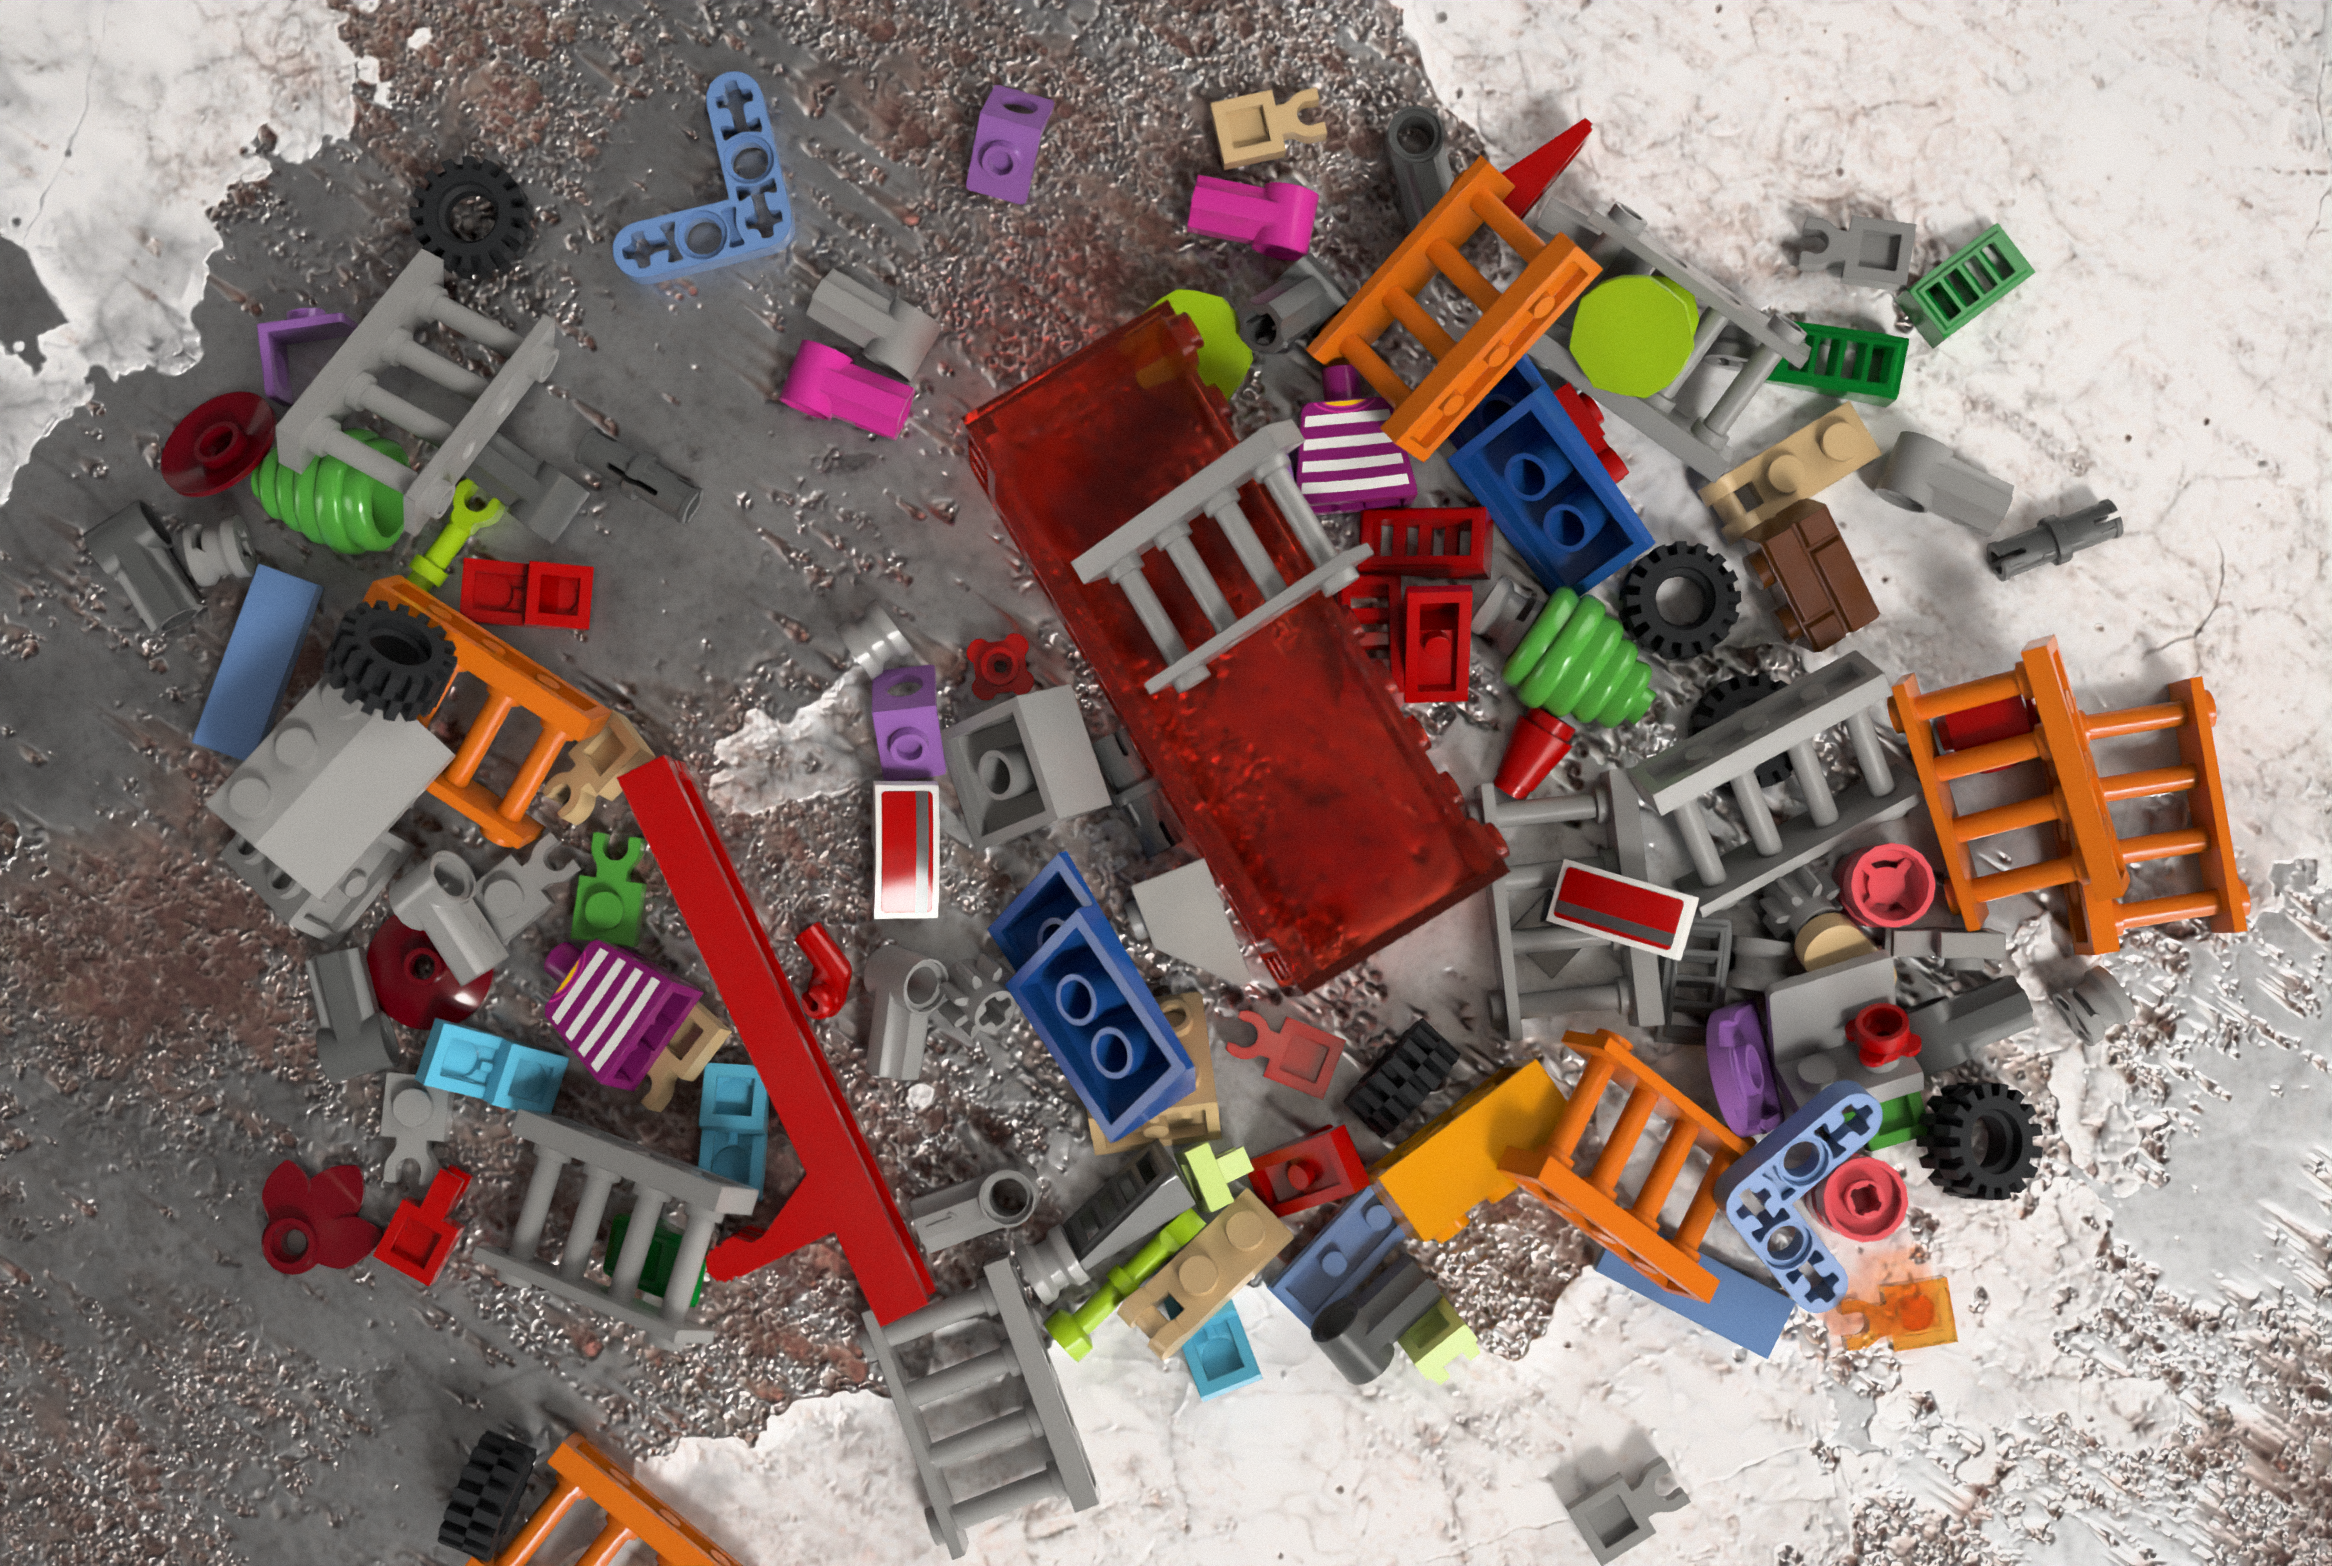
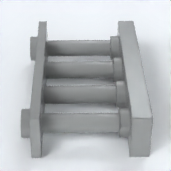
M1601 201L1591 212L1587 221L1603 232L1587 254L1603 270L1532 345L1527 353L1707 479L1716 483L1729 466L1735 451L1727 445V442L1730 440L1726 434L1782 357L1799 369L1802 368L1808 360L1811 347L1803 342L1807 333L1795 322L1780 313L1775 312L1771 319L1643 231L1648 224L1647 221L1628 206L1615 202L1612 208H1610ZM1623 247H1626L1656 268L1651 275L1669 277L1708 305L1699 318L1693 338L1695 348L1684 370L1670 386L1648 398L1625 396L1594 388L1569 350L1570 333L1573 328L1570 322L1575 317L1581 296L1598 284ZM1730 320L1761 341V344L1706 418L1698 417L1694 422L1674 408L1677 404L1674 396Z
M421 248L275 426L279 463L302 475L315 455L321 458L327 454L335 457L403 494L404 530L416 536L430 517L439 519L446 512L455 494V484L534 381L543 383L551 374L559 356V350L554 347L555 319L544 314L524 339L448 298V290L444 288V260ZM437 320L509 360L490 383L414 342V334L425 321L433 323ZM402 364L475 404L455 428L377 386L378 379L389 365L397 367ZM367 409L440 449L424 470L418 473L343 433L341 425L353 410L361 412Z
M1293 419L1265 425L1070 562L1083 584L1108 577L1112 585L1120 584L1169 666L1144 683L1150 695L1170 686H1173L1176 692L1181 694L1199 684L1211 675L1206 667L1208 663L1320 589L1325 597H1329L1347 587L1360 577L1355 566L1374 554L1368 543L1338 554L1287 470L1291 462L1286 454L1304 443L1305 439ZM1254 478L1257 484L1265 483L1316 567L1314 571L1290 587L1284 582L1237 504L1241 499L1237 488ZM1203 512L1207 518H1216L1266 603L1240 620L1236 617L1188 537L1193 532L1188 522ZM1155 545L1159 552L1167 551L1217 634L1191 653L1141 571L1145 564L1140 556Z
M1854 650L1628 769L1636 791L1660 816L1673 811L1696 867V870L1680 877L1674 882L1679 892L1699 898L1696 911L1703 918L1716 911L1731 908L1740 898L1884 822L1899 819L1910 808L1926 800L1920 782L1897 763L1888 767L1868 710L1873 704L1892 695L1885 673L1858 651ZM1844 721L1865 780L1832 797L1811 740L1814 735ZM1787 751L1809 810L1776 827L1754 770L1757 765ZM1730 781L1752 840L1719 857L1697 800L1702 794Z
M1630 768L1614 769L1600 773L1601 785L1592 786V793L1496 803L1494 783H1486L1474 787L1475 799L1466 800L1465 802L1469 837H1480L1497 990L1487 992L1489 1019L1492 1029L1502 1028L1503 1040L1510 1042L1523 1040L1521 1019L1617 1009L1619 1015L1628 1014L1629 1026L1665 1025L1657 954L1562 925L1510 929L1506 892L1556 887L1564 860L1503 866L1499 828L1595 818L1596 824L1605 823L1608 849H1600L1599 856L1568 860L1648 883L1638 792L1628 772ZM1610 945L1611 951L1620 950L1623 976L1615 977L1613 984L1518 994L1514 963L1515 955Z
M518 1109L511 1134L535 1143L532 1153L538 1156L510 1247L475 1246L471 1259L495 1268L493 1278L502 1283L520 1288H531L532 1284L644 1330L646 1331L644 1341L652 1346L681 1352L685 1343L712 1344L716 1331L686 1319L687 1311L715 1222L722 1223L725 1213L752 1216L760 1190L556 1113ZM573 1157L585 1162L582 1173L588 1176L560 1265L557 1266L534 1255L563 1163L570 1164ZM621 1177L635 1182L632 1192L637 1194L638 1197L613 1277L608 1287L584 1277V1273L612 1184L620 1183ZM673 1196L686 1201L684 1212L689 1215L663 1302L661 1308L635 1298L634 1295L663 1203H670Z
M1011 1251L986 1260L983 1266L986 1277L977 1280L978 1287L918 1309L881 1328L870 1305H867L861 1313L864 1323L856 1326L858 1338L866 1359L869 1363L876 1360L879 1361L932 1506L925 1508L924 1513L931 1536L937 1546L947 1544L952 1560L965 1556L969 1541L964 1529L1056 1494L1060 1500L1069 1496L1075 1513L1100 1504L1101 1490ZM988 1311L990 1316L1001 1314L1009 1337L1000 1340V1348L909 1382L896 1347L897 1345ZM1008 1372L1013 1377L1021 1374L1024 1375L1032 1398L1023 1401V1409L932 1443L919 1406ZM1031 1433L1034 1434L1035 1438L1046 1435L1055 1458L1046 1462V1470L960 1503H954L942 1467Z

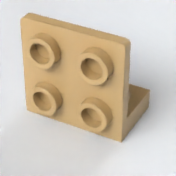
M1200 992L1154 997L1195 1066L1196 1091L1113 1143L1108 1141L1087 1109L1095 1156L1141 1150L1158 1138L1163 1146L1222 1139L1203 996Z

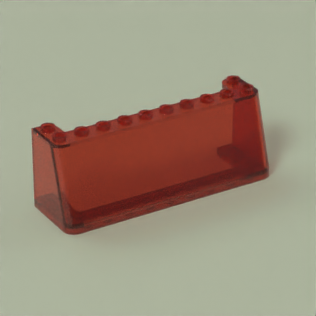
M1167 299L960 417L962 449L964 457L984 494L1123 728L1127 729L1132 743L1151 775L1156 777L1162 787L1160 789L1199 856L1201 859L1205 858L1211 876L1271 977L1286 998L1302 997L1509 874L1511 871L1504 859L1510 856V851L1493 823L1488 822L1481 826L1473 817L1465 819L1459 807L1465 804L1460 788L1447 771L1438 774L1426 754V751L1432 748L1427 733L1414 715L1405 718L1392 696L1399 691L1390 671L1380 659L1372 663L1360 644L1359 640L1365 637V633L1357 616L1347 604L1338 607L1332 595L1325 597L1321 589L1208 663L1206 667L1211 675L1189 690L1178 694L1175 688L1170 686L1151 695L1147 691L1144 683L1169 667L1120 584L1112 585L1108 577L1083 584L1070 562L1245 440L1243 439L1239 442L1227 422V419L1231 418L1233 414L1222 391L1215 383L1206 387L1197 372L1200 363L1197 350L1204 347V342L1198 328L1186 312L1177 316ZM1254 478L1237 488L1241 496L1237 504L1286 585L1290 587L1314 571L1316 567L1303 549L1265 483L1257 484ZM1203 512L1188 522L1193 531L1188 536L1238 620L1266 603L1216 518H1207ZM1155 545L1142 554L1140 557L1145 565L1141 568V571L1190 653L1217 635L1167 551L1159 552Z

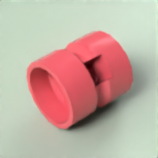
M1885 843L1853 849L1840 859L1832 872V880L1841 889L1835 897L1843 906L1839 912L1847 916L1858 926L1895 928L1912 924L1926 913L1934 898L1936 883L1932 867L1921 853L1908 845Z
M1858 1153L1851 1155L1804 1194L1805 1205L1815 1221L1827 1230L1862 1243L1880 1241L1894 1233L1903 1222L1908 1207L1907 1187L1899 1173L1884 1161Z

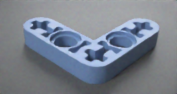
M740 71L723 73L713 80L706 93L707 110L729 199L637 221L623 227L616 235L613 243V258L619 269L631 281L643 285L684 277L774 255L783 251L792 242L796 232L795 218L767 103L758 83L750 75ZM733 90H740L745 99L753 98V101L743 105L746 123L751 132L738 133L736 121L728 108H720V106L729 103V92ZM760 126L762 127L761 132H754ZM727 134L734 135L728 140H726ZM747 148H758L768 155L766 171L755 179L742 178L734 171L736 156ZM774 186H776L777 191L775 193L766 192L772 189ZM764 193L766 205L773 218H782V222L773 225V236L763 238L758 229H749V225H753L759 220L756 203L751 195ZM741 194L750 195L742 201L740 199ZM705 222L717 225L721 230L722 239L715 251L700 255L689 249L687 238L694 226ZM674 230V242L683 256L682 260L674 262V256L669 249L655 252L650 255L651 265L646 268H641L635 259H628V255L637 252L636 242L641 239H646L652 248L671 245L665 233Z
M1851 1080L1836 1081L1824 1088L1728 1167L1717 1179L1713 1189L1714 1201L1718 1209L1786 1292L1805 1311L1816 1314L1833 1309L1843 1300L1848 1290V1276L1845 1269L1792 1204L1870 1141L1881 1126L1883 1110L1879 1101L1859 1083ZM1851 1104L1856 1115L1850 1121L1845 1122L1841 1112L1846 1106ZM1821 1125L1831 1136L1827 1141L1815 1131ZM1798 1142H1811V1154L1804 1164L1791 1169L1784 1167V1157L1791 1146ZM1748 1188L1765 1208L1756 1217L1739 1197ZM1788 1225L1795 1227V1236L1788 1247L1775 1252L1767 1250L1768 1240L1775 1230ZM1806 1261L1819 1273L1822 1279L1813 1288L1797 1269L1804 1265Z

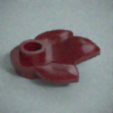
M286 1159L270 1174L262 1192V1203L269 1223L263 1231L261 1246L266 1261L275 1270L284 1274L296 1275L310 1271L318 1264L335 1269H345L359 1263L377 1248L384 1235L383 1231L373 1223L357 1216L362 1209L366 1191L364 1174L361 1167L347 1164L333 1166L309 1179L305 1171L298 1164ZM293 1229L301 1231L306 1238V1247L301 1253L292 1251L288 1246L287 1238Z

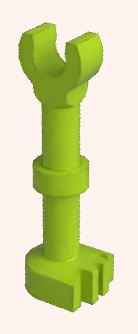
M469 478L460 482L455 489L452 499L454 509L449 516V522L424 556L417 553L408 565L412 572L407 577V580L428 593L434 585L440 588L449 575L444 571L468 538L473 536L480 528L490 527L497 523L504 514L505 505L495 497L489 501L485 509L479 512L470 510V500L476 494L479 487Z
M1192 1208L1171 1219L1122 1268L1118 1264L1114 1265L1105 1274L1109 1280L1073 1315L1066 1310L1058 1308L1043 1322V1326L1058 1344L1079 1363L1093 1349L1090 1333L1134 1291L1139 1289V1286L1169 1257L1189 1242L1206 1223Z

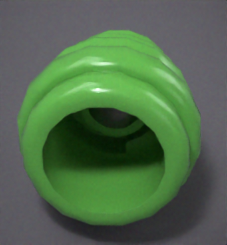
M356 427L347 428L342 431L411 469L408 455L398 442L382 438L373 431ZM276 446L268 452L264 460L252 472L251 487L253 494L260 498L263 509L270 517L282 520L291 530L303 532L311 542L328 545L335 552L351 555H360L367 550L381 552L395 544L404 531L403 494L329 454L323 458L315 455L301 475L279 463Z
M1567 586L1558 587L1547 599L1540 613L1521 641L1507 657L1500 670L1502 681L1509 686L1518 688L1516 696L1524 705L1530 708H1538L1542 705L1550 715L1559 718L1571 713L1576 721L1580 723H1589L1596 718L1607 729L1618 726L1624 719L1635 725L1647 711L1657 694L1647 687L1652 678V669L1648 663L1637 660L1638 648L1636 644L1622 638L1624 628L1621 622L1616 618L1605 615L1606 607L1600 599L1590 594H1585L1580 598L1572 588Z

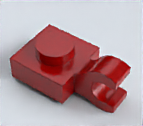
M450 1164L447 1170L444 1168L439 1170L423 1202L412 1196L402 1199L373 1257L428 1287L436 1283L466 1227L449 1216L463 1198L474 1175L454 1164Z

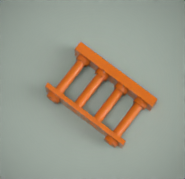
M1482 155L1468 169L1461 172L1454 179L1449 191L1340 312L1324 323L1319 335L1306 348L1313 358L1327 367L1352 365L1394 409L1393 414L1384 422L1380 429L1397 446L1423 463L1603 270L1562 231L1549 244H1546L1502 202L1516 186ZM1483 222L1488 224L1528 263L1527 268L1502 294L1458 251ZM1439 270L1483 312L1482 317L1459 342H1456L1414 300L1417 294ZM1395 319L1438 360L1437 366L1414 391L1370 347Z
M400 574L374 580L362 602L367 601L373 609L376 600L387 601L390 610L393 611L396 610L398 603L410 607L408 615L417 618L419 613L422 612L430 617L427 626L434 628L440 625L447 632L443 641H453L456 647L453 656L458 657L457 665L436 708L434 707L428 716L423 717L418 714L416 718L425 728H428L458 672L469 671L487 683L485 689L489 695L455 754L456 757L429 785L426 791L479 824L481 834L497 845L519 849L540 838L546 826L528 816L525 812L566 741H574L575 739L581 742L600 733L613 711ZM522 705L541 718L539 723L543 729L502 799L472 780V777L512 706L519 707Z
M2055 634L2029 641L2020 652L2023 660L2015 662L2014 670L1921 694L1915 672L1902 675L1891 687L1893 696L1887 698L1888 713L1894 730L1897 734L1904 732L1906 734L1950 877L1944 879L1947 903L1954 916L1962 914L1967 932L1981 929L1989 915L1987 901L2079 880L2083 886L2092 884L2096 900L2101 902L2123 897L2130 882ZM2018 695H2023L2025 700L2035 698L2042 723L2035 724L2033 732L1940 756L1929 719ZM2037 757H2042L2044 762L2054 760L2061 785L2054 786L2052 794L1959 816L1948 780ZM2055 819H2061L2063 824L2073 822L2080 846L2072 848V855L1978 877L1967 841Z
M2202 676L2167 684L2170 702L2086 715L2083 710H2078L2088 744H2090V740L2175 727L2182 765L2100 777L2099 780L2106 802L2186 790L2193 828L2118 839L2125 864L2198 853L2204 891L2119 904L2116 899L2097 902L2092 884L2083 886L2079 880L2064 883L2062 886L2075 955H2100L2119 952L2118 937L2123 935L2124 929L2209 916L2212 933L2248 931L2245 917L2249 915L2251 909L2250 895L2245 882L2240 878L2238 879L2211 728L2216 724V705L2210 691L2204 689ZM2035 704L2039 722L2042 723L2037 705ZM2040 757L2046 795L2052 794L2053 787L2061 785L2054 760L2044 762L2042 757ZM2061 819L2051 820L2057 858L2072 855V848L2080 846L2073 822L2063 824Z
M1598 1028L1595 1034L1566 1030L1561 1042L1588 1063L1546 1146L1538 1145L1535 1152L1507 1146L1496 1170L1665 1292L1709 1304L1720 1280L1698 1265L1701 1255L1697 1250L1718 1209L1714 1201L1713 1189L1720 1175L1753 1148L1757 1141L1753 1137L1740 1138L1735 1135L1728 1125H1722L1630 1054L1633 1045L1622 1036L1602 1028ZM1609 1079H1611L1628 1092L1630 1097L1589 1178H1580L1571 1171L1575 1163L1570 1157ZM1653 1111L1670 1124L1672 1128L1632 1209L1624 1208L1623 1210L1614 1203L1618 1195L1613 1189ZM1693 1143H1695L1712 1156L1713 1159L1673 1240H1664L1657 1235L1660 1225L1656 1222V1219Z
M577 1431L565 1439L547 1461L550 1466L558 1471L555 1475L557 1484L502 1553L495 1551L492 1559L488 1560V1562L472 1556L465 1564V1566H525L577 1499L585 1500L589 1496L608 1512L605 1516L608 1523L574 1566H607L628 1539L635 1541L638 1537L658 1552L656 1555L657 1566H743Z

